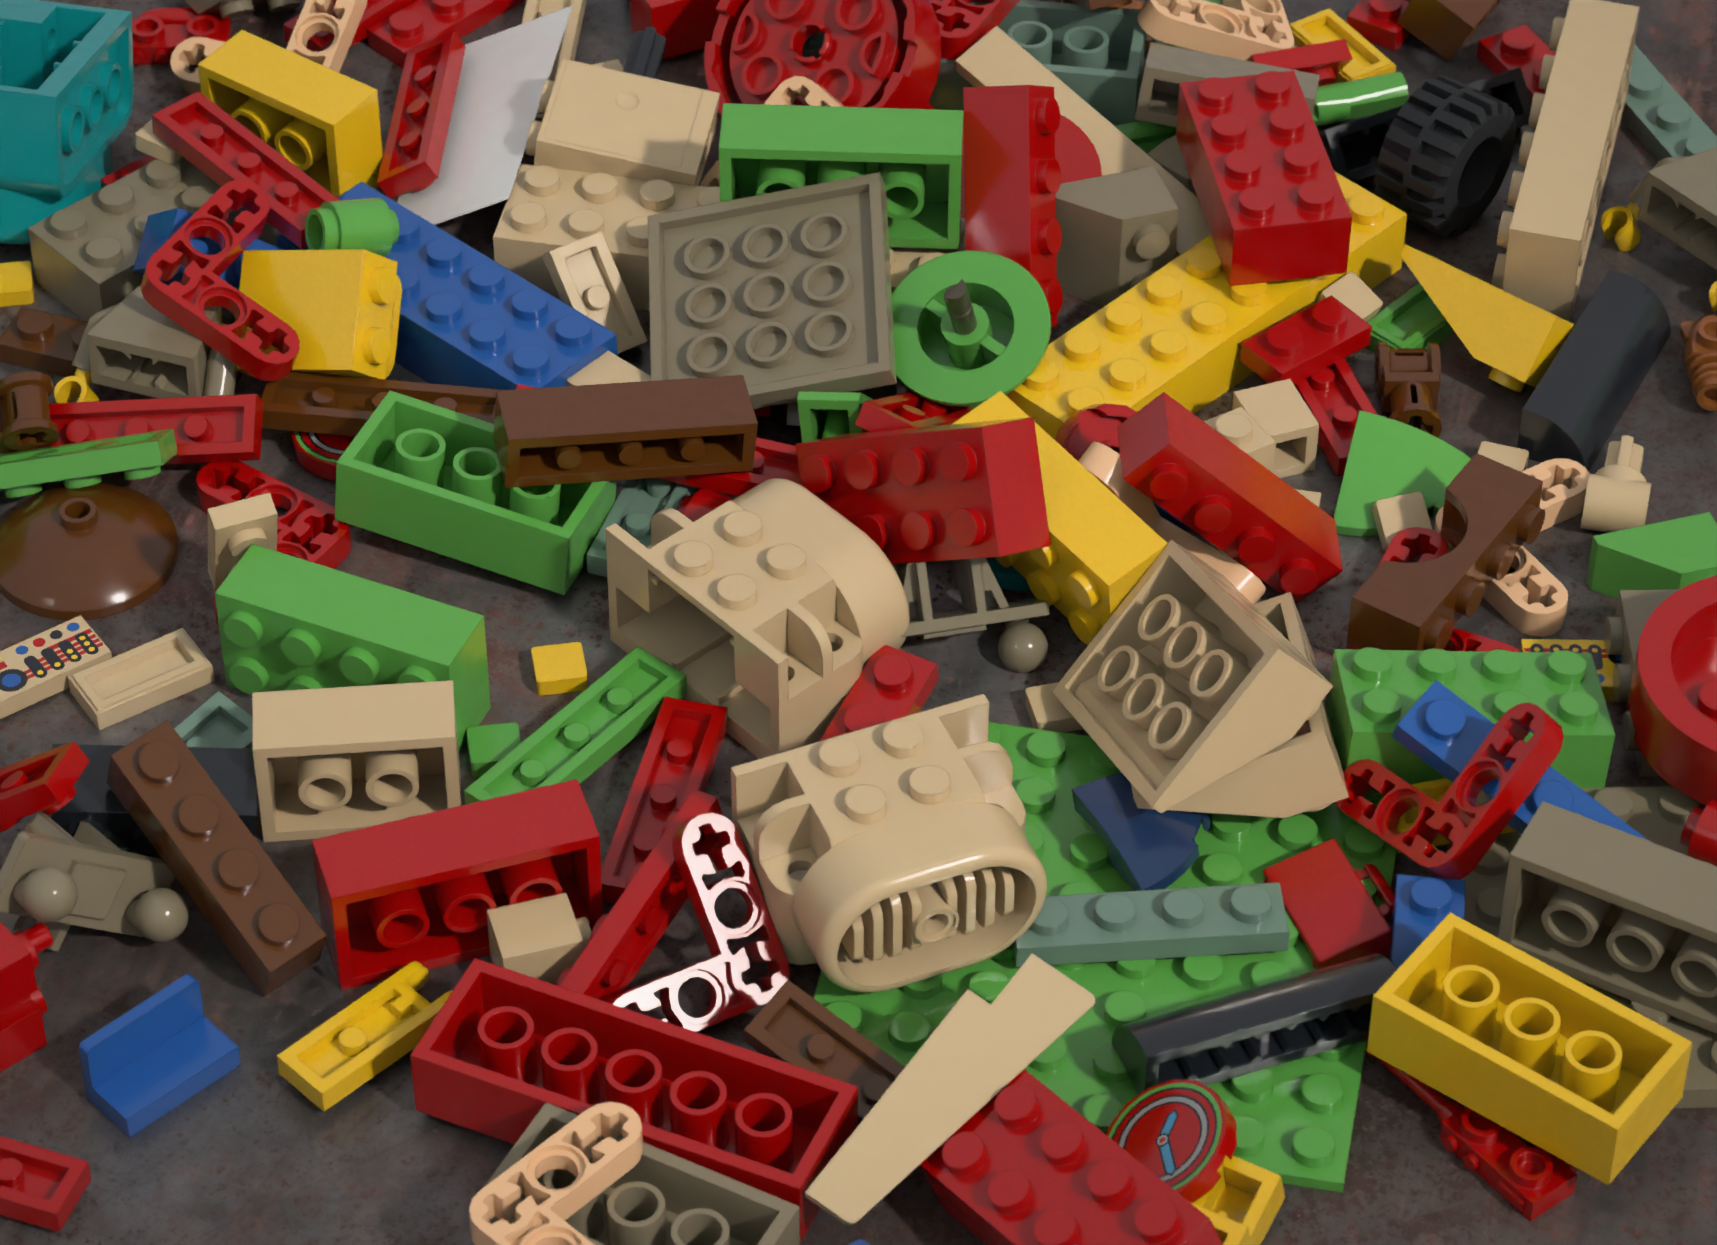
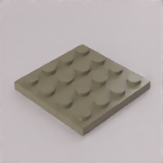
M880 172L648 216L651 381L743 375L753 409L797 402L799 391L853 392L897 384L887 197L885 183Z

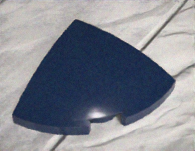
M1122 773L1097 779L1072 789L1075 811L1107 844L1110 865L1134 891L1165 889L1174 883L1193 865L1199 856L1198 844L1194 841V838L1200 828L1201 821L1204 831L1210 829V813L1167 810L1161 814L1155 809L1137 808L1133 798L1131 783Z

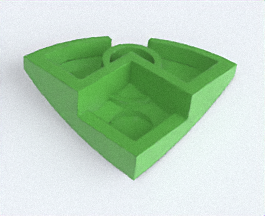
M1359 410L1334 514L1337 534L1360 537L1379 536L1372 512L1373 504L1380 499L1418 491L1423 494L1427 509L1434 506L1432 516L1436 517L1439 509L1444 507L1446 487L1471 458L1459 449L1423 430L1381 415Z

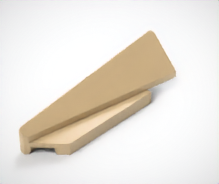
M1033 953L992 1004L967 989L807 1189L805 1197L843 1224L852 1225L857 1223L1095 1004L1094 995Z

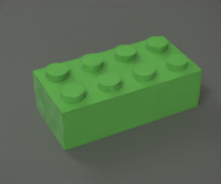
M723 103L719 140L720 202L880 172L885 183L887 197L889 247L959 249L963 110Z
M390 390L336 462L335 520L565 595L586 564L587 553L615 503L617 480L505 488L493 440L494 424Z
M255 544L249 547L215 592L226 686L252 695L253 692L453 680L459 754L467 743L466 729L479 726L491 708L484 615Z
M1371 647L1360 650L1334 649L1329 679L1333 687L1327 694L1326 706L1343 772L1359 760L1370 759L1378 762L1409 784L1446 778L1392 737L1397 724L1434 681L1437 680L1495 725L1509 709L1518 704L1529 702L1538 705L1560 724L1564 735L1562 748L1550 766L1579 788L1605 787L1615 732L1592 653H1575L1565 650L1556 652H1510L1501 649L1489 652L1446 651L1436 648L1424 651L1381 650ZM1530 732L1523 741L1527 743L1533 734ZM1372 788L1366 792V794H1380Z

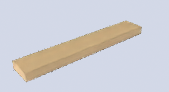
M995 26L956 60V71L974 87L1009 85L1054 87V98L1059 105L1060 114L1081 128L1093 143L1100 160L1102 176L1155 166L1179 209L1176 258L1211 234L1198 197L998 26Z

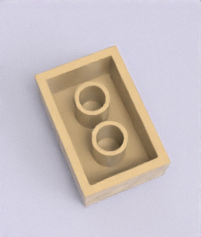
M453 680L252 693V750L264 842L319 839L342 832L462 806Z

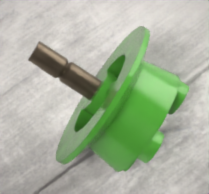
M967 250L938 256L914 269L899 283L892 293L896 377L913 393L929 401L942 405L976 408L1000 390L1007 395L1033 374L1047 350L1051 334V315L1046 296L1039 283L1025 268L999 254Z

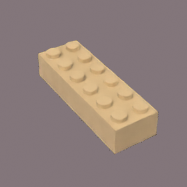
M1570 0L1566 17L1554 18L1549 51H1554L1556 54L1555 56L1545 54L1543 59L1539 89H1544L1545 94L1535 92L1533 96L1528 126L1534 128L1535 133L1524 131L1518 166H1522L1525 171L1514 170L1507 205L1513 206L1515 209L1514 212L1505 210L1502 212L1497 246L1507 248L1506 254L1498 253L1492 280L1493 286L1571 322L1628 93L1640 8L1639 6L1602 0Z

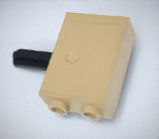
M647 26L645 31L634 33L623 71L562 59L556 80L546 79L544 82L539 103V113L544 114L542 122L532 121L527 137L525 154L535 156L534 166L547 165L559 169L591 173L604 172L615 176L648 180L660 179L672 183L700 186L715 134L720 93L656 79L667 43L664 36L656 33V28Z

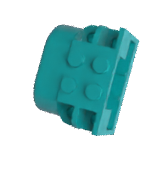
M0 0V243L30 244L28 233L30 226L100 190V179L113 172L112 143L126 128L133 106L132 11L43 0Z

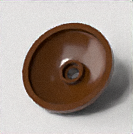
M100 482L76 489L65 488V485L45 490L24 501L0 523V592L19 608L32 614L55 620L68 621L79 615L84 620H93L124 612L154 595L171 576L176 566L179 552L175 525L167 511L155 500L141 492L121 485Z

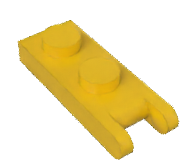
M413 961L278 1054L279 1074L325 1112L413 1050L452 991L446 992L432 1003L427 1001L417 991L426 984L429 978V970L418 961Z

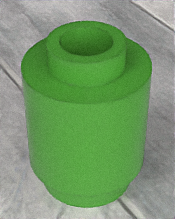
M381 198L324 202L319 208L311 209L306 216V243L309 250L365 249L386 257L389 255L392 245L396 244L399 238L398 217L394 210L389 209L387 203Z

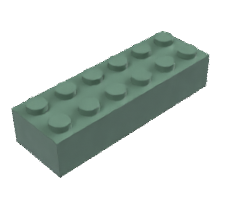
M1020 0L998 25L1003 32L1112 125L1136 122L1135 115L1145 68L1147 33L1140 27L1137 21L1140 9L1102 7L1088 10L1078 4ZM975 1V2H969L968 4H972V5H988V4H991V3L982 2V1ZM824 33L811 35L805 41L802 49L803 57H820L819 51L824 44ZM941 59L937 82L928 101L936 110H963L964 113L963 87L974 86L956 71V60Z

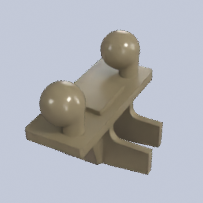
M986 558L949 560L952 586L959 589L963 608L932 613L926 562L895 564L896 573L906 594L910 616L909 626L901 637L915 635L922 639L987 630L986 624L1004 622L1005 630L999 637L997 652L1005 667L1017 673H1028L1039 668L1045 661L1048 653L1046 636L1037 626L1030 623L1029 618L1050 615L1048 601L1028 598L1007 602Z
M38 812L34 821L27 823L24 831L17 835L0 870L1 923L13 934L16 931H21L27 917L35 918V924L42 922L51 932L53 945L48 949L52 951L59 950L70 925L146 937L155 942L171 941L185 930L189 920V909L184 898L176 891L169 889L175 876L163 859L122 851L88 822L81 821L74 837H72L49 816Z

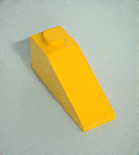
M1405 244L1400 256L1473 358L1493 367L1488 378L1521 393L1525 383L1537 387L1575 324Z

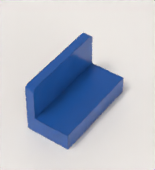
M185 974L79 1044L87 1099L129 1138L241 1065L239 1047L204 1016L200 983L191 974Z

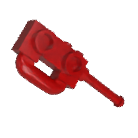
M191 7L154 8L147 10L138 18L132 19L133 65H170L171 55L176 46L185 39L192 37H206L227 42L232 38L231 20L222 19L221 15L217 12L197 14Z
M1368 1041L1366 1042L1365 1048L1368 1056L1379 1060L1438 1114V1122L1442 1124L1440 1140L1445 1149L1449 1152H1454L1461 1158L1468 1170L1475 1171L1530 1222L1575 1192L1578 1168L1533 1144L1535 1147H1528L1508 1129L1468 1107H1463L1455 1100L1448 1101L1436 1089L1367 1052Z

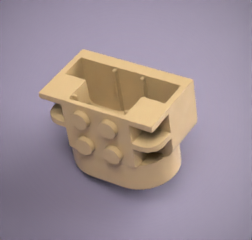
M782 478L766 480L734 500L727 501L694 522L674 508H665L656 513L651 519V545L648 547L644 546L616 523L605 528L610 640L627 654L636 647H640L686 674L687 694L682 697L683 699L728 707V727L726 733L758 759L819 742L854 683L860 677L872 654L884 645L899 649L906 637L901 636L905 633L910 623L908 602L902 583L887 556L860 528L809 490L793 481Z
M984 694L731 767L732 822L740 834L788 963L797 965L817 963L822 973L841 988L864 993L882 992L964 968L991 958L1012 945L1033 924L1045 901L1047 893L1046 872L1025 836L1026 812L1021 799L1012 786L1013 765L1011 758L1000 744L988 741L989 701Z

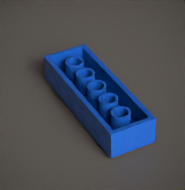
M362 181L337 197L340 201L381 198L387 203L389 209L394 210L398 217L399 238L397 243L392 245L389 255L386 256V258L398 262L397 275L402 284L395 362L426 382L499 390H516L518 384L535 388L566 386L568 378L609 350L617 355L616 333ZM282 234L276 237L277 247L283 250H309L308 246L300 249Z

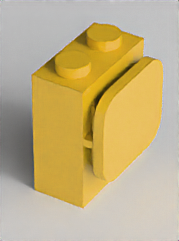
M365 249L243 250L239 291L287 323L297 333L300 340V349L292 371L385 380L391 373L395 363L402 299V284L397 275V261ZM246 327L241 339L245 338L246 332L248 330L252 332V329ZM271 346L266 350L260 348V350L267 355L274 350L280 352V350L274 346ZM238 367V372L250 375L249 373Z

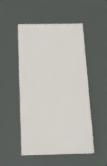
M573 5L465 45L464 59L438 179H435L424 190L419 192L408 191L399 195L398 204L436 225L509 199L525 152L530 125L535 120L539 109L545 80L549 79Z

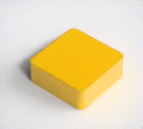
M31 262L0 263V307L33 304L34 280Z
M570 642L544 645L531 649L536 691L539 696L579 692L588 688L587 669L582 643Z

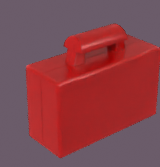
M1330 839L1263 870L1264 883L1280 882L1285 911L1299 931L1300 940L1312 958L1313 968L1321 969L1375 953L1381 954L1389 960L1392 930L1387 922L1392 920L1395 894L1376 865L1364 864V869L1354 870L1336 840ZM1368 878L1371 880L1376 888V895L1382 903L1381 906H1376L1361 880Z

